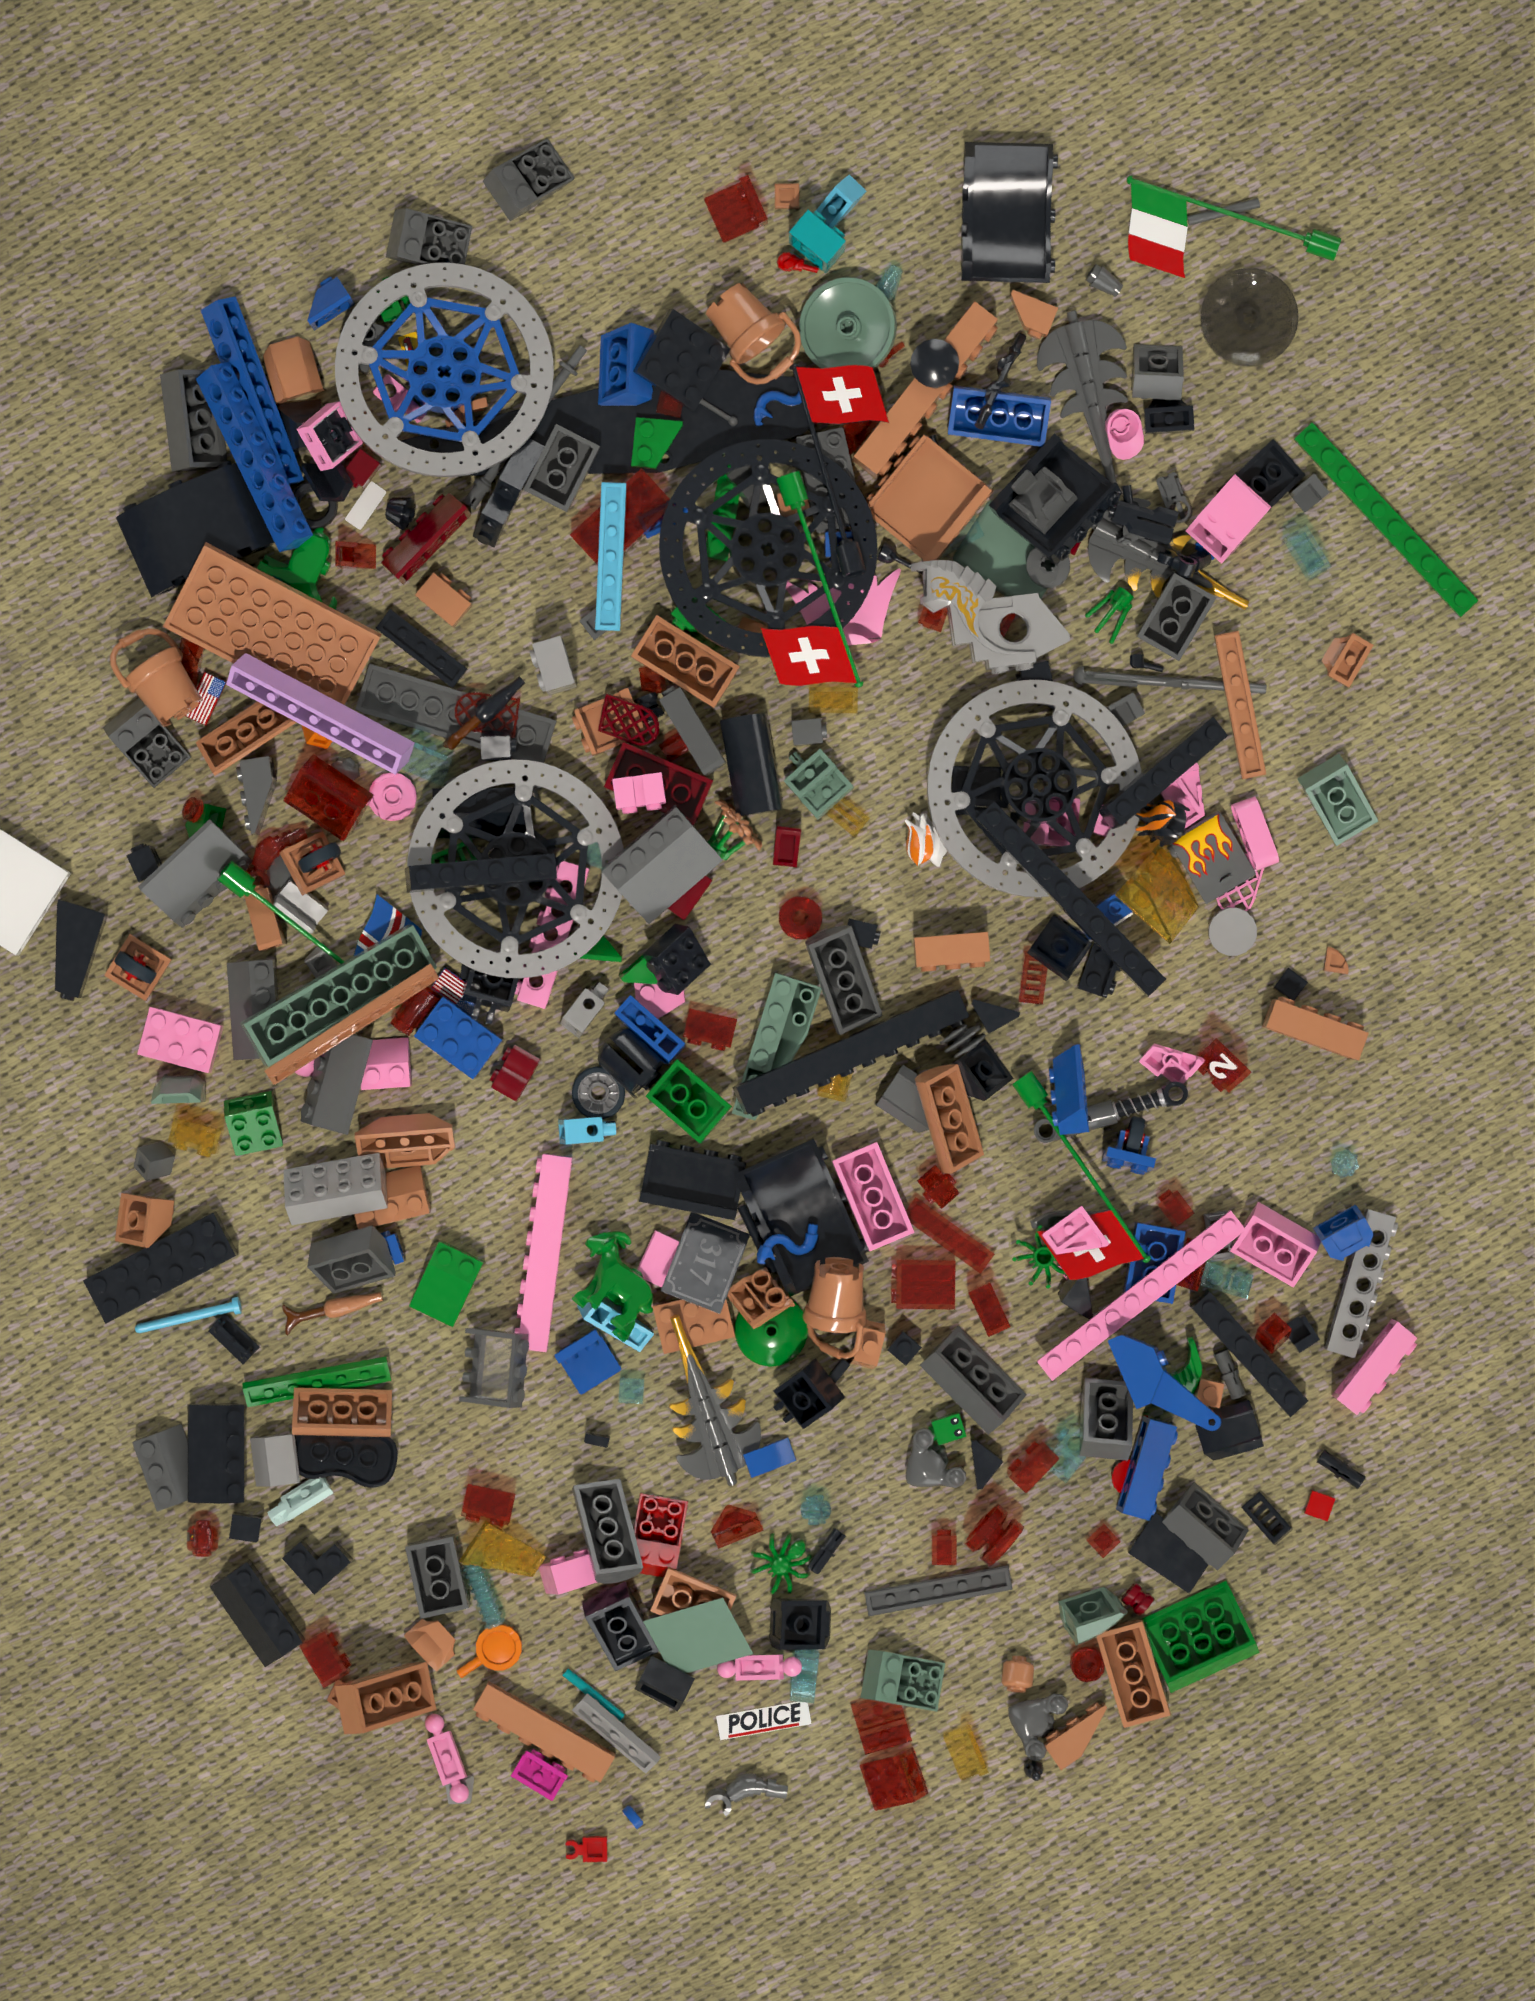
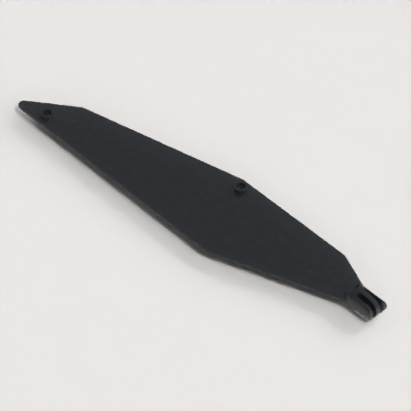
M718 370L704 394L703 400L730 417H736L738 423L735 426H731L726 419L701 403L695 411H690L654 385H652V399L637 406L598 405L599 388L551 400L540 424L530 439L545 446L557 424L601 447L588 474L661 473L702 462L715 452L734 444L764 439L784 440L802 435L810 428L802 403L789 406L776 400L769 401L766 404V410L773 418L767 416L762 418L761 422L763 425L756 426L754 421L756 403L765 392L774 390L789 396L798 394L795 377L780 376L766 384L756 385L744 380L736 371ZM745 372L750 377L757 379L768 376L767 374ZM520 409L496 415L478 436L480 442L485 444L500 434L513 421ZM636 417L683 421V428L678 432L673 440V444L665 453L669 456V462L666 464L660 463L657 469L631 466ZM482 419L473 421V426H477ZM455 426L443 429L450 432H459ZM426 435L402 440L407 445L429 452L453 453L464 451L462 442ZM438 440L439 447L432 449L430 446L431 441ZM474 451L472 454L476 456L478 452ZM510 458L507 460V462L505 463V465L502 467V469L499 471V473H498L497 475H501V474H502V472H503V470L505 469V467H506L507 463L509 462ZM490 468L465 476L485 475Z

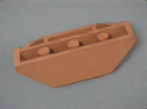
M430 1113L380 1117L357 1131L354 1135L358 1156L380 1153L384 1168L433 1165L455 1148L452 1125Z

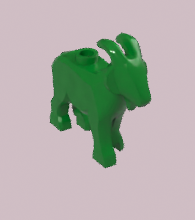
M317 528L314 530L313 536L295 549L289 564L282 563L265 555L263 562L260 561L257 569L322 602L316 586L321 575L326 576L330 569L331 562L328 560L331 555V541L323 533L324 528ZM333 596L328 606L336 610L337 599Z
M620 1231L604 1232L589 1237L585 1241V1245L590 1249V1257L595 1256V1254L601 1255L591 1283L585 1290L577 1292L572 1297V1300L581 1308H584L590 1302L591 1307L596 1310L606 1296L614 1304L619 1305L622 1314L613 1317L610 1323L616 1327L612 1333L622 1342H625L635 1326V1319H637L638 1313L650 1314L653 1312L651 1307L653 1293L650 1284L643 1279L642 1273L637 1269L629 1268L622 1263L619 1257L618 1245L622 1249L626 1248L625 1243L630 1245L631 1239L629 1236Z

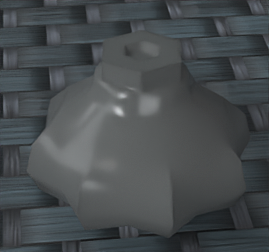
M338 757L331 764L332 777L336 778L340 784H353L354 780L360 777L359 764L353 761L351 757Z

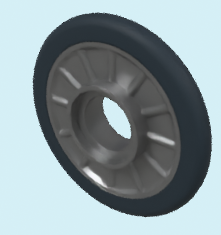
M595 1066L584 1070L575 1079L572 1087V1099L575 1107L585 1117H602L603 1120L612 1117L621 1109L625 1100V1089L601 1066ZM601 1086L605 1089L606 1095L602 1100H595L592 1097L591 1092L594 1087Z

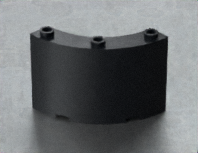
M965 142L964 185L962 189L961 281L1050 283V273H1055V258H1051V223H1055L1056 215L1055 209L1051 208L1053 169L1058 168V154H1053V144Z
M231 460L218 465V469L184 483L182 480L175 481L168 485V490L138 505L132 503L123 508L124 512L116 517L151 598L168 593L186 582L206 542L233 557H237V559L262 551L275 543L237 463L232 464Z
M814 1139L733 1175L764 1242L772 1235L784 1234L796 1245L800 1246L805 1241L808 1224L818 1225L817 1243L810 1252L803 1255H795L790 1253L782 1244H776L772 1248L773 1255L776 1256L775 1260H772L789 1297L812 1287L815 1263L820 1260V1265L825 1264V1259L828 1257L848 1258L853 1260L854 1267H858L859 1263L865 1264L869 1262L866 1252H868L867 1245L863 1238H858L843 1204L847 1201L842 1188L836 1189L824 1160L828 1159L822 1145L817 1147Z

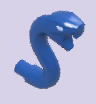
M774 390L762 394L754 409L756 426L763 425L761 420L766 416L773 418L766 410V404L769 401L776 400L789 406L801 404L799 390L795 396H789Z
M808 1224L805 1241L800 1246L796 1245L784 1234L770 1236L758 1249L757 1263L765 1264L766 1258L775 1260L772 1248L776 1244H782L790 1253L795 1255H803L810 1252L817 1243L818 1225Z

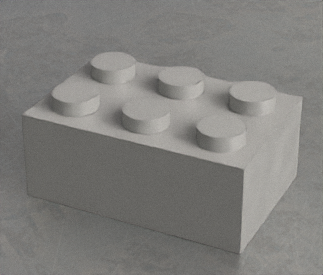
M561 636L532 644L534 650L529 652L534 667L540 669L541 673L536 676L540 689L543 692L546 691L550 696L577 688Z

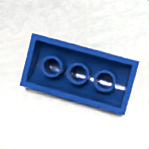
M954 385L948 435L1040 447L1045 444L1051 398L999 391L992 406V414L989 416L984 428L978 429L975 427V422L980 414V409L986 404V389Z

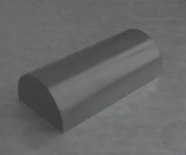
M852 926L833 927L808 938L805 941V945L837 1034H844L882 1017L883 1015Z
M620 1478L573 1485L572 1492L595 1581L602 1584H611L625 1581L638 1575L643 1569V1564Z

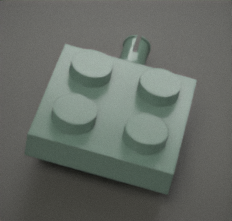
M821 749L806 761L797 752L793 753L796 759L790 755L789 760L794 763L797 769L784 782L817 820L854 789V786Z

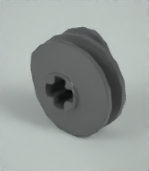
M1034 548L1029 553L1026 561V569L1030 579L1038 586L1046 589L1061 585L1067 579L1070 572L1069 557L1060 561L1055 567H1051L1052 571L1047 572L1046 568L1041 567V565L1045 564V560L1049 559Z
M962 1025L950 1032L948 1036L940 1041V1044H944L954 1040V1043L945 1050V1053L959 1049L958 1053L954 1056L956 1058L975 1048L986 1037L985 1033L973 1036L981 1029V1026L976 1025L966 1028L967 1025Z

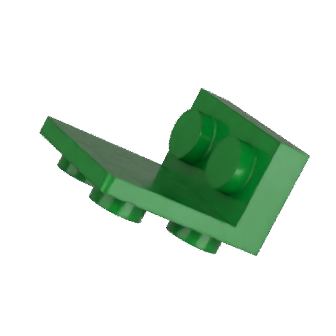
M272 1091L224 1101V1117L236 1156L283 1146L274 1112Z

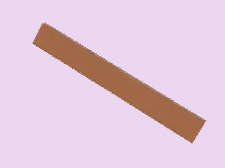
M431 964L427 965L265 1070V1073L273 1085H276L437 981L439 977Z

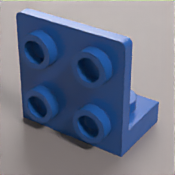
M597 1328L554 1355L558 1363L562 1364L581 1395L621 1371V1366Z

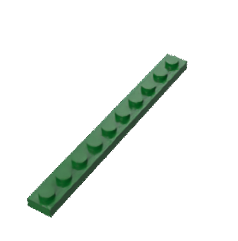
M1313 422L1294 439L1303 451L1459 618L1479 601Z

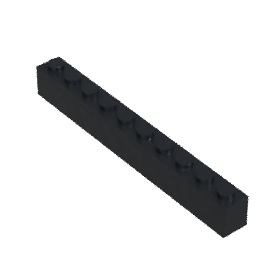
M995 801L976 818V821L1146 997H1149L1166 980Z
M952 990L732 1088L743 1114L748 1115L751 1113V1116L754 1117L765 1112L764 1107L773 1104L774 1107L788 1102L786 1097L793 1094L799 1097L809 1093V1087L817 1084L818 1087H822L831 1083V1078L838 1074L842 1078L854 1073L853 1068L861 1064L863 1068L876 1063L875 1058L881 1055L888 1058L898 1053L897 1048L904 1045L910 1048L921 1043L919 1039L927 1035L929 1039L943 1033L941 1029L949 1025L951 1029L963 1025V1019L968 1018L969 1014L959 991Z

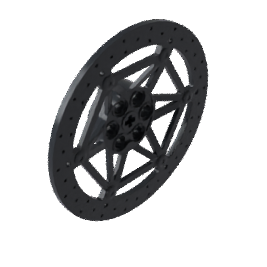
M774 439L752 440L728 446L710 455L695 466L682 480L671 497L663 517L659 538V559L663 579L672 601L687 622L704 637L725 649L743 655L770 658L762 633L743 630L723 621L707 608L705 604L714 599L766 623L768 629L783 630L785 629V622L825 594L824 588L821 586L792 608L783 612L786 584L791 579L821 582L819 574L799 571L803 560H807L815 567L816 564L812 554L804 549V543L807 540L805 532L800 533L794 522L800 520L798 513L788 517H783L779 513L770 483L778 486L776 479L779 477L769 473V464L793 467L813 476L825 486L826 483L816 450L801 444ZM823 455L824 462L828 464L826 468L838 509L843 508L852 530L853 542H859L867 570L864 574L843 578L835 548L838 546L835 514L830 496L828 495L823 498L806 490L808 500L816 505L803 510L804 517L819 513L808 526L810 535L824 518L827 519L832 567L829 568L821 561L820 564L829 590L834 588L841 592L834 605L842 628H844L862 606L872 585L877 564V535L871 510L858 486L839 465ZM761 456L762 460L758 461L756 457ZM751 466L752 475L704 509L695 504L701 494L717 479L738 468ZM754 485L748 519L741 521L713 514L715 510L749 486ZM761 487H763L770 513H757ZM843 494L845 498L841 499L839 495ZM684 508L688 509L687 513L683 512ZM761 521L768 522L771 530L767 533L761 532L758 528V523ZM687 522L696 525L702 585L696 589L690 583L683 559V536ZM711 522L735 527L736 532L732 540L726 537ZM705 529L709 530L730 550V558L712 579L709 577ZM784 531L790 532L793 536V541L790 543L783 542L780 534ZM741 535L748 536L751 539V545L747 547L741 546L738 538ZM766 546L771 547L770 552L773 553V555L769 554L768 557L764 556V551L761 549V547L764 549ZM792 556L796 562L795 566H785L783 557ZM742 560H750L754 568L751 571L743 570L741 567ZM733 567L739 578L718 584L729 569ZM765 570L774 571L776 579L774 581L765 580L763 572ZM747 583L757 588L767 614L721 594V591ZM853 584L854 588L850 589L848 585ZM778 588L775 610L765 589ZM696 598L697 603H693L692 599ZM831 608L821 617L806 625L837 627Z

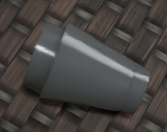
M1095 264L1085 279L1090 283L1089 286L1114 297L1119 294L1123 287V284L1103 265L1100 267Z

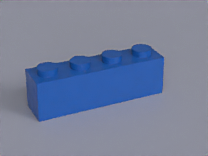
M1143 1416L1116 1507L1117 1511L1150 1521L1151 1515L1155 1514L1157 1508L1156 1497L1163 1488L1164 1478L1162 1477L1165 1468H1168L1171 1460V1455L1169 1454L1171 1446L1177 1440V1426Z

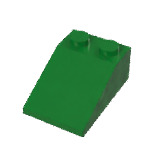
M678 1059L645 1096L699 1144L704 1141L732 1108L702 1078Z
M440 1240L409 1307L453 1327L485 1261Z

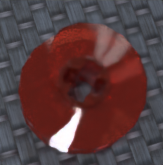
M805 896L793 897L787 900L780 909V927L790 938L796 940L808 939L819 931L822 924V911L819 905L811 898ZM797 911H800L801 914H807L808 918L805 919V924L801 925L800 922H794L793 918L796 917L795 913Z

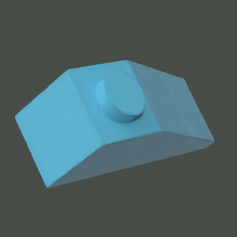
M606 1296L596 1310L591 1307L590 1302L584 1308L577 1305L584 1320L620 1340L612 1333L616 1327L610 1323L613 1317L622 1314L619 1305L614 1304ZM635 1319V1326L629 1338L623 1343L641 1352L654 1335V1332L638 1319Z

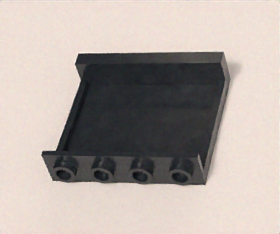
M1054 433L994 498L989 507L1000 520L1057 565L1069 556L1071 549L1076 543L1081 542L1086 537L1087 531L1102 520L1108 508L1117 504L1122 492L1116 482L1114 484L1064 445L1062 439ZM1046 467L1059 477L1066 488L1078 498L1045 534L1009 506V503L1016 497L1011 486L1027 469L1035 476L1041 469Z

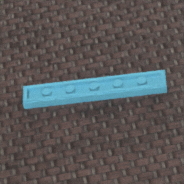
M601 483L595 630L620 631L626 483Z

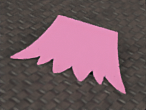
M900 568L892 572L879 586H877V577L874 576L869 593L853 619L843 628L848 645L874 643L881 639L888 605L901 572ZM788 582L786 584V590L796 604L818 589L813 584L808 583L809 593L792 583ZM853 584L848 585L850 589L854 588ZM832 588L830 593L835 603L840 597L841 592ZM823 594L800 611L807 625L830 609L826 594Z

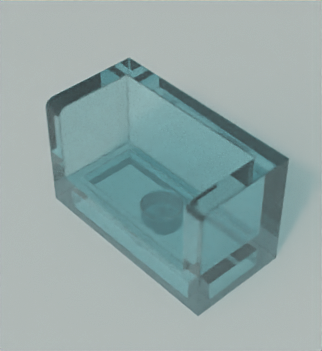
M1307 525L1283 539L1307 581L1332 567Z

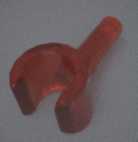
M900 342L893 347L885 358V363L879 367H886L889 359L905 347L904 343Z

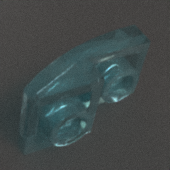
M1204 1262L1197 1285L1247 1299L1254 1275Z

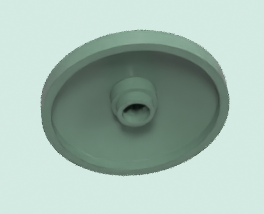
M851 277L829 281L814 291L803 307L799 323L802 346L808 357L821 369L847 365H863L873 367L874 369L889 354L897 331L895 311L888 297L875 285L865 280Z

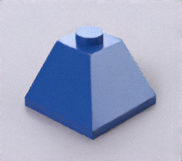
M338 277L325 279L319 284L320 288L316 290L307 320L314 331L355 305Z

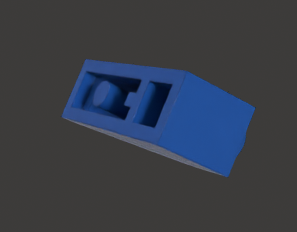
M631 995L615 1011L614 1014L668 1063V1066L685 1048V1043Z

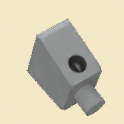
M597 982L590 991L585 988L564 1015L560 1025L577 1038H580L603 1008L605 1002L602 999L609 991L608 988L600 982ZM589 1003L592 1005V1008L586 1009L584 1004Z

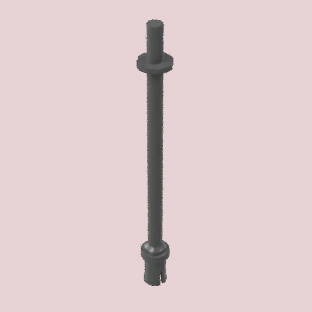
M581 345L578 346L566 364L562 361L559 362L563 368L553 381L549 403L570 374L577 376L578 373L574 371V368L587 352ZM510 457L491 467L484 477L476 478L474 481L476 484L466 498L463 499V502L476 510V507L486 493L492 491L491 482Z

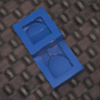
M788 1437L743 1454L751 1478L796 1461Z

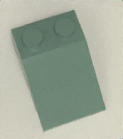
M1340 754L1335 755L1297 778L1305 795L1336 846L1378 822L1348 764Z

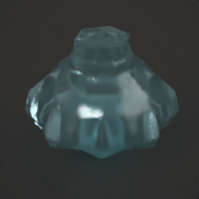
M1349 1149L1336 1152L1330 1161L1332 1173L1337 1174L1341 1179L1353 1176L1355 1170L1359 1167L1358 1155L1352 1153Z

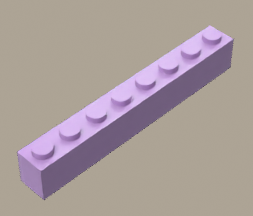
M247 653L231 666L226 683L229 687L395 775L409 762L415 742Z

